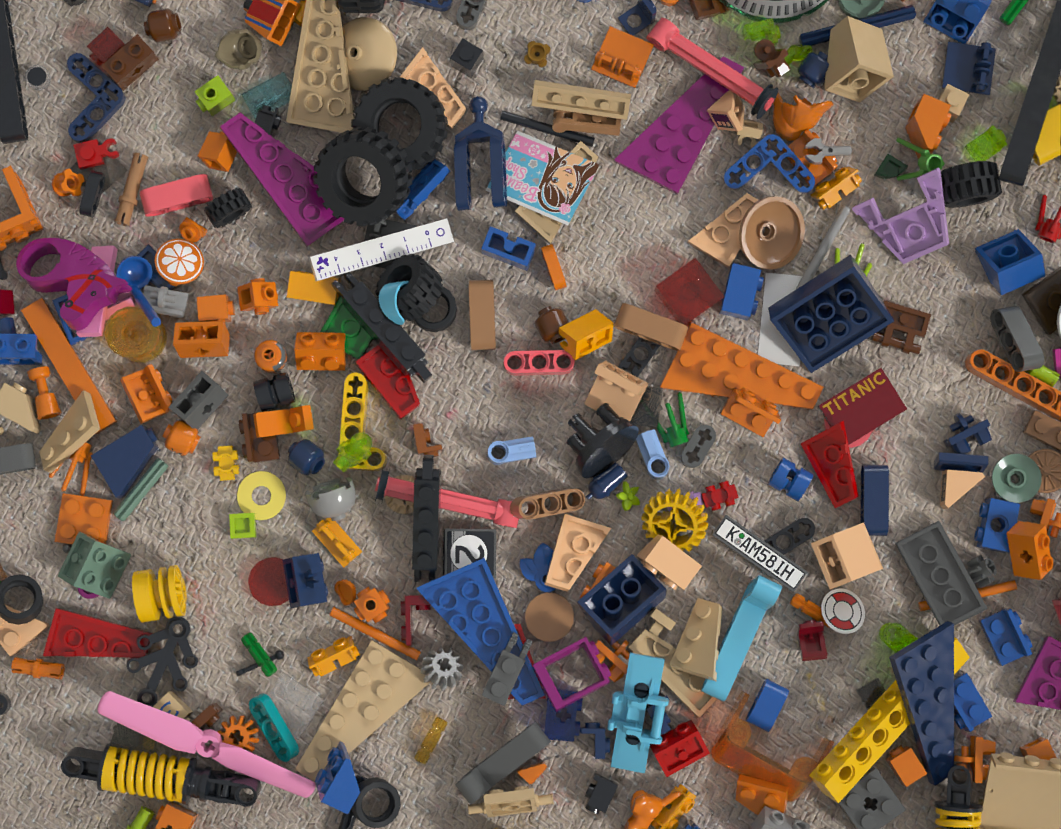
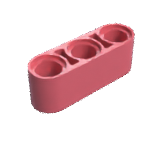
M206 174L153 186L139 192L146 217L162 215L213 200L208 175Z
M565 350L512 351L506 354L503 363L506 372L513 376L565 375L572 371L575 360ZM563 356L567 357L571 363L569 367L564 369L560 368L556 362L558 358ZM514 357L522 362L520 368L515 370L508 366V361ZM536 357H542L545 359L546 365L542 369H536L532 365V361Z

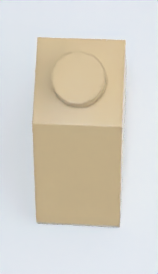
M16 382L13 385L4 383L0 390V414L24 428L39 434L41 431L39 420L37 419L33 398L26 394L27 388Z

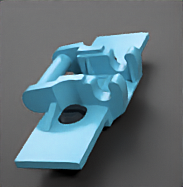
M630 652L624 691H616L613 694L612 717L608 720L607 729L611 731L617 728L611 767L645 773L650 744L662 743L660 735L665 706L669 704L668 698L659 696L664 658ZM647 704L655 705L651 730L643 729Z

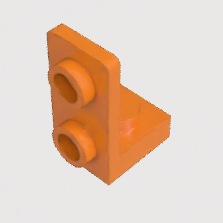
M310 405L253 414L256 436L258 438L314 429Z

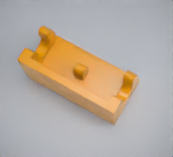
M292 270L289 276L287 298L336 305L339 294L332 287L331 283L335 280L341 283L342 277L333 276L315 281L313 273Z
M595 309L559 327V334L567 340V342H560V345L566 352L572 355L574 360H577L612 342L614 322Z

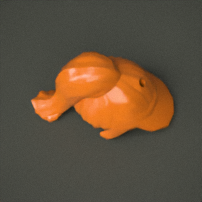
M778 92L773 102V124L776 133L787 141L796 140L803 131L813 128L818 123L823 114L833 106V102L824 101L817 104L813 103L812 105L807 98L801 100L795 95L793 99L797 104L792 105L783 102Z

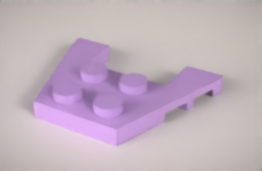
M939 167L917 178L927 199L924 203L888 219L883 218L874 198L852 207L853 212L868 224L870 230H874L883 240L882 242L902 264L949 244Z

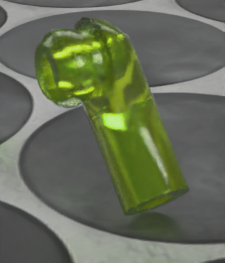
M792 45L787 49L789 55L784 59L788 65L793 61H803L808 53L813 52V49L809 45Z

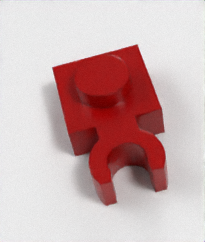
M110 138L100 145L99 141L94 139L73 145L79 169L83 170L103 165V157L106 156L111 159L119 157L118 151L109 152V147L117 144L116 140Z

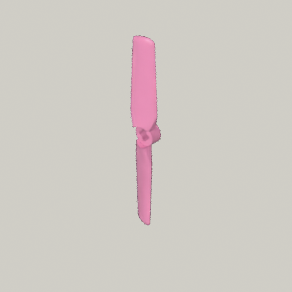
M107 691L99 701L97 708L99 714L174 750L193 754L197 751L201 756L212 757V759L229 769L304 798L309 797L315 790V782L241 747L223 743L221 735L215 730L207 729L202 731L188 720L111 691ZM208 740L213 742L209 746L205 745V743H207Z

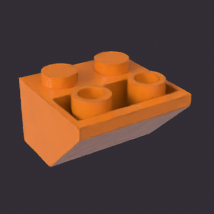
M923 94L914 106L905 127L911 143L922 149L929 150L932 154L938 148L942 136L939 134H941L943 128H946L952 114L948 112L951 105ZM915 152L916 155H917V158L919 159V158L921 157V154L918 153V152Z

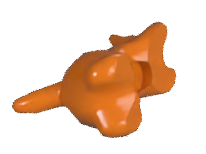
M644 790L636 791L632 795L630 809L633 815L628 818L624 829H648L652 821L660 814L662 808L680 797L682 793L680 791L672 792L661 799L656 795L646 793Z

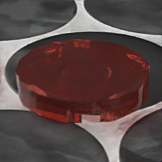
M265 558L257 562L251 569L248 578L249 588L252 596L261 604L278 606L289 601L283 559Z

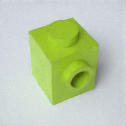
M219 75L194 91L198 96L195 102L203 113L208 110L212 117L235 101L232 93Z

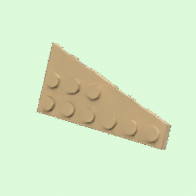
M306 0L286 122L340 133L347 130L350 131L353 129L351 127V119L355 118L338 0Z
M371 640L295 770L315 781L320 769H325L329 762L327 758L333 747L336 748L341 741L345 744L349 754L431 681L424 683L426 675L421 674L419 667Z

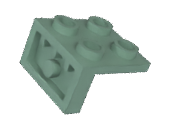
M79 531L60 569L58 577L74 587L110 599L130 560L131 554L99 542Z

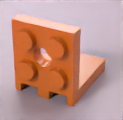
M8 166L2 169L21 214L0 222V251L6 249L10 243L15 241L16 243L24 242L30 238L29 235L43 230L23 182L12 166Z

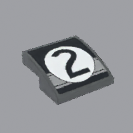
M443 529V576L485 558L493 578L496 579V529Z

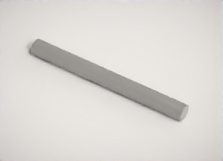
M842 205L796 289L813 279L851 210L849 207Z

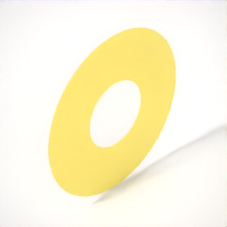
M265 471L254 472L245 477L239 485L237 491L239 507L244 513H255L256 520H267L274 517L285 504V487L281 480L272 473ZM258 486H265L271 492V499L266 505H257L252 500V492Z

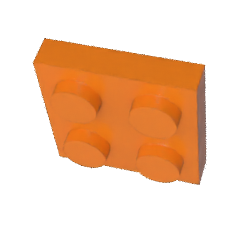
M63 493L54 542L73 544L80 531L106 544L113 501Z

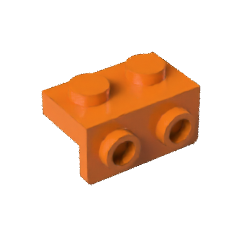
M298 332L294 348L297 370L345 371V333Z
M152 364L147 365L143 370L120 379L140 424L169 412V406L172 404L171 395L168 391L164 390L161 384V374L157 369H154Z

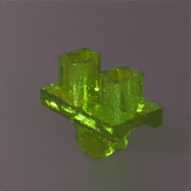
M359 432L353 435L351 439L341 443L336 449L340 454L333 463L345 472L349 467L352 468L367 460L372 454L369 451L372 447L370 436Z

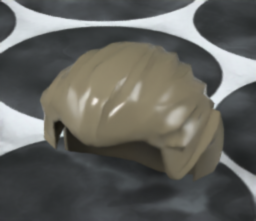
M247 28L228 31L220 39L215 57L232 69H248L252 64L259 61L262 43L258 36L247 30Z

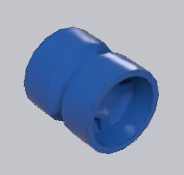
M783 457L767 485L778 491L785 490L788 497L798 502L808 488L814 474L804 468L796 469L795 463Z

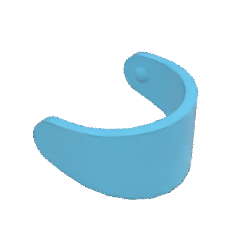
M409 281L388 283L382 287L379 293V304L383 313L398 325H403L405 320L397 308V293L400 287L404 288Z

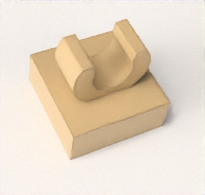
M743 120V129L737 132V135H739L738 145L742 144L743 138L749 137L752 140L751 147L753 148L756 145V139H761L763 123Z
M654 608L650 617L655 619V621L649 628V631L658 636L663 627L671 631L676 622L657 608Z

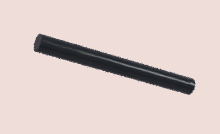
M502 111L500 120L577 143L581 141L585 145L593 147L594 137L568 130L558 133L552 129L550 124L507 111Z

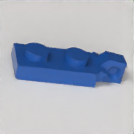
M436 159L431 163L429 162L412 180V184L408 187L411 191L402 206L395 211L397 215L405 220L413 214L414 209L425 201L437 185L442 183L451 172L448 167Z

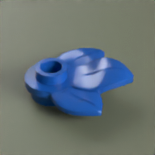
M541 543L538 546L534 559H520V569L523 576L527 580L535 582L539 590L542 592H552L556 588L544 585L543 577L547 575L553 554L552 548L545 543Z

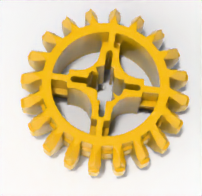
M669 488L665 494L661 491L658 492L656 497H651L649 504L645 505L643 509L645 513L641 516L642 521H644L642 529L648 530L645 534L646 538L654 539L659 534L682 551L685 548L690 552L694 546L700 545L701 539L705 538V530H707L709 525L706 522L708 513H703L704 505H697L698 497L690 499V492H686L685 496L681 495L680 488L673 494ZM672 507L671 511L658 512L662 508ZM674 514H675V520H676V524H677L676 528H675V523H674V519H673ZM687 530H691V532L686 535L677 536L679 532H687Z

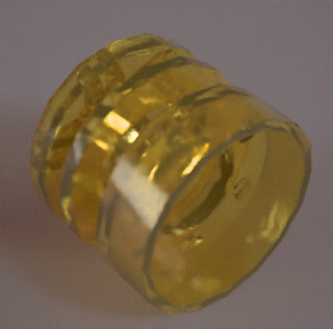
M124 307L117 310L110 316L105 326V338L111 350L133 362L146 363L154 360L162 353L166 345L167 333L164 324L161 322L157 327L152 326L142 309L138 307ZM139 332L143 333V334L140 336V337H141V340H140V341L136 340V339L139 338V335H138Z

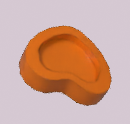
M344 579L336 582L334 586L335 592L339 595L342 604L348 606L354 603L356 599L355 585Z

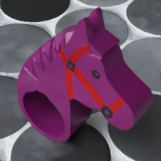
M40 238L33 240L22 248L17 257L16 267L18 273L33 290L41 293L67 291L68 300L61 306L60 316L73 330L85 329L100 309L112 303L115 304L119 294L132 290L128 282L116 277L101 258L80 244L66 239ZM49 254L60 256V262L56 264L51 272L40 277L30 276L31 269L38 259Z

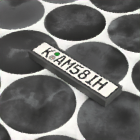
M728 515L724 516L712 533L713 537L791 592L796 590L808 573Z

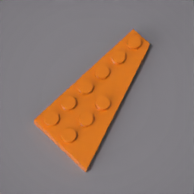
M691 323L681 350L677 352L659 389L729 398L735 387L739 390L744 387L755 394L754 397L761 402L766 399L773 404L812 410L824 387Z

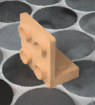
M607 361L598 364L594 372L598 376L585 401V405L597 411L602 404L608 403L619 417L631 421L649 383Z

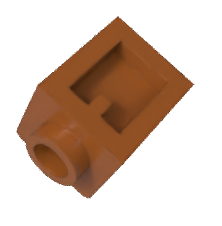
M423 423L414 424L413 429L418 455L439 456L438 452L443 451L442 445L427 447V443H431L429 428L424 429Z

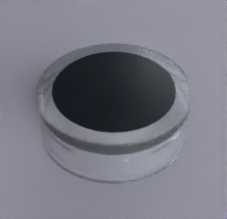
M33 65L27 69L25 81L32 89L43 90L49 86L51 75L45 67Z

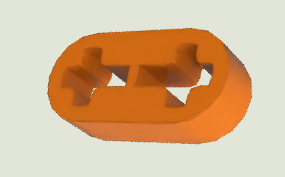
M553 244L541 247L542 256L554 290L567 287Z

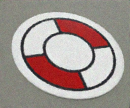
M839 588L831 590L823 598L821 604L822 616L831 629L842 634H850L857 631L863 625L865 609L862 601L855 593Z

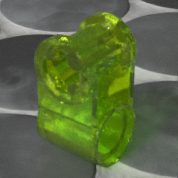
M885 623L879 630V637L882 642L895 653L918 639L899 623ZM890 629L896 630L894 632L896 638H890Z

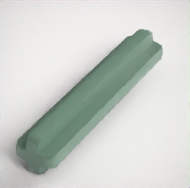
M159 458L155 460L113 514L119 520L125 521L166 471L168 468L167 463Z

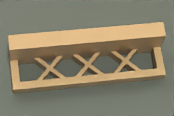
M535 80L531 106L627 120L631 94Z

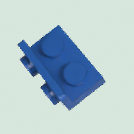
M0 334V365H42L43 356L37 350V336L35 334Z
M1005 608L979 620L1000 666H1004L1023 656L1032 655L1030 650L1032 648L1031 640L1027 634L1023 635L1019 626L1022 622L1016 611H1012L1011 608Z
M963 673L954 679V721L960 730L964 728L965 731L971 732L975 726L993 716L969 675Z

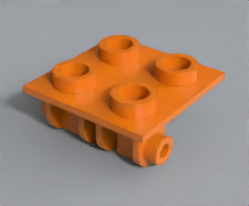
M610 26L602 46L595 56L591 70L636 88L654 44Z

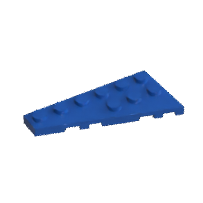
M483 558L421 585L416 589L492 672L502 650H505L512 633H517L487 562ZM519 635L516 644L510 652L518 657L523 646ZM527 655L524 659L526 661L511 691L513 697L522 706L545 696Z

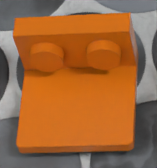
M735 387L722 408L721 415L764 437L773 421L777 424L781 421L779 411L776 409L777 406L766 399L762 402L754 397L755 394L744 387L741 390Z

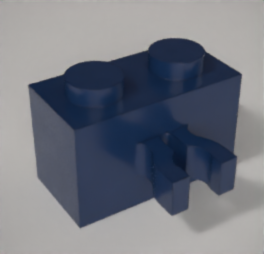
M319 553L282 560L290 609L327 602L328 588L324 583V564L322 559H320Z

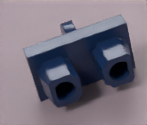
M960 413L954 415L955 423L950 425L949 428L951 432L958 429L961 432L943 442L946 447L951 446L955 454H966L972 451L966 441L967 437L972 435L978 447L992 440L987 428L991 425L988 419L968 427V424L974 421L972 415L964 418Z

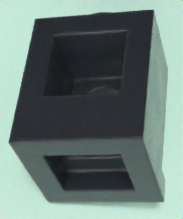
M594 773L593 779L596 780V783H590L586 791L585 797L588 800L585 808L595 814H599L600 811L606 813L618 784Z

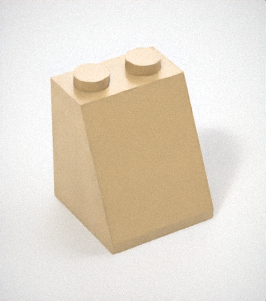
M849 16L831 29L827 59L829 67L825 76V91L861 102L894 77L882 29Z

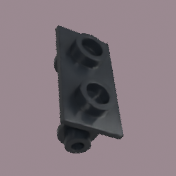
M262 105V108L258 109L255 124L272 136L273 130H278L282 116H279L277 107L274 112H271V107Z

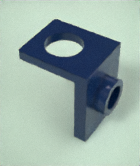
M638 0L637 5L619 16L618 20L628 34L635 36L655 22L657 9L651 0ZM638 15L641 18V24L638 27L629 26L627 23L629 16Z

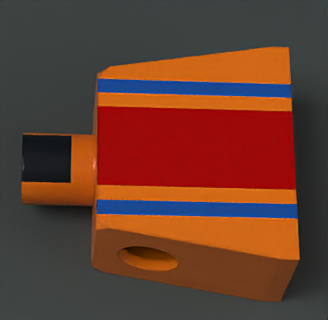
M245 0L243 9L247 14L244 19L249 26L264 38L282 47L301 4L294 0Z

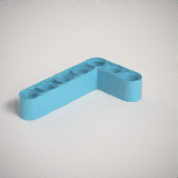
M761 575L750 581L718 650L719 655L718 660H716L715 669L717 679L716 681L705 679L701 688L702 692L723 702L726 700L766 610L771 608L778 599L782 589L781 585Z

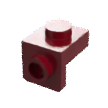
M808 620L799 624L797 637L802 661L827 659V649L823 634L824 623L822 621Z

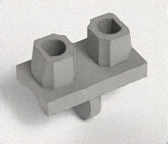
M145 285L143 295L156 314L176 318L184 317L189 299L188 293L168 290L164 286L157 288Z

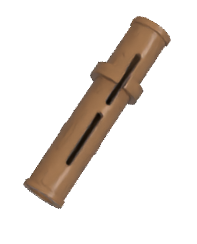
M133 153L123 195L119 196L118 201L120 205L114 220L119 225H121L122 218L125 215L123 226H130L134 206L138 204L136 198L149 158L142 154L140 163H138L140 153Z

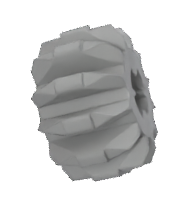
M442 647L437 652L431 650L428 653V657H424L422 660L424 666H422L420 671L421 674L426 675L424 683L431 681L432 689L439 685L441 691H443L447 686L453 688L456 685V681H460L462 677L460 672L463 670V665L458 663L460 656H451L452 649L448 650L447 653L444 652Z

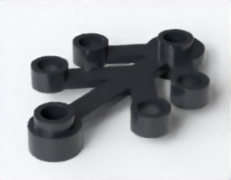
M180 616L173 617L168 620L165 629L150 635L141 634L138 636L136 643L141 650L149 649L153 643L165 639L167 641L164 648L140 658L131 657L126 662V667L131 673H137L141 668L157 662L146 688L138 692L137 702L151 707L157 703L158 697L155 691L167 666L173 678V688L179 692L187 688L188 682L182 676L173 653L178 642L184 655L182 658L184 666L192 669L198 664V658L193 654L187 640V636L190 633V624L185 618ZM176 624L182 625V630L179 633L173 631V627ZM142 638L149 639L147 646L140 645ZM190 656L195 658L192 665L186 664V659ZM137 661L139 666L136 669H131L129 667L130 662ZM179 679H182L185 682L184 686L181 688H178L175 685L176 681ZM145 693L151 694L149 701L142 700V696Z

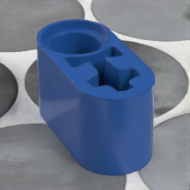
M766 679L748 712L746 721L769 732L786 701L789 690Z

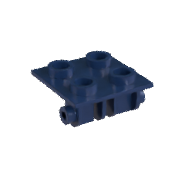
M948 41L942 89L949 84L964 92L990 95L996 48H991V43L983 42L981 46Z

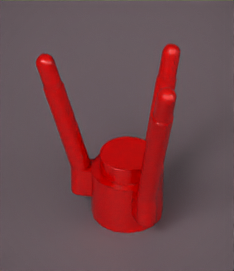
M1043 195L1035 230L1039 231L1038 238L1046 242L1056 243V240L1061 238V223H1059L1061 206L1054 220L1047 219L1044 222L1047 196Z

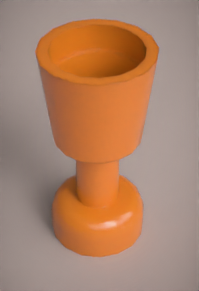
M37 367L27 371L29 379L36 381L39 395L35 397L37 419L44 420L61 415L62 412L55 394L48 391L46 378L50 376L49 367Z

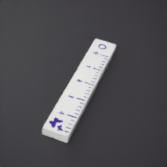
M446 218L309 257L315 281H320L400 258L405 254H414L454 242L448 219Z

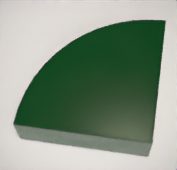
M887 154L874 176L882 179L895 178L901 175L908 165Z

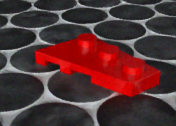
M378 345L355 362L356 366L400 420L420 406L409 374L404 375Z
M844 421L800 443L835 509L859 497Z

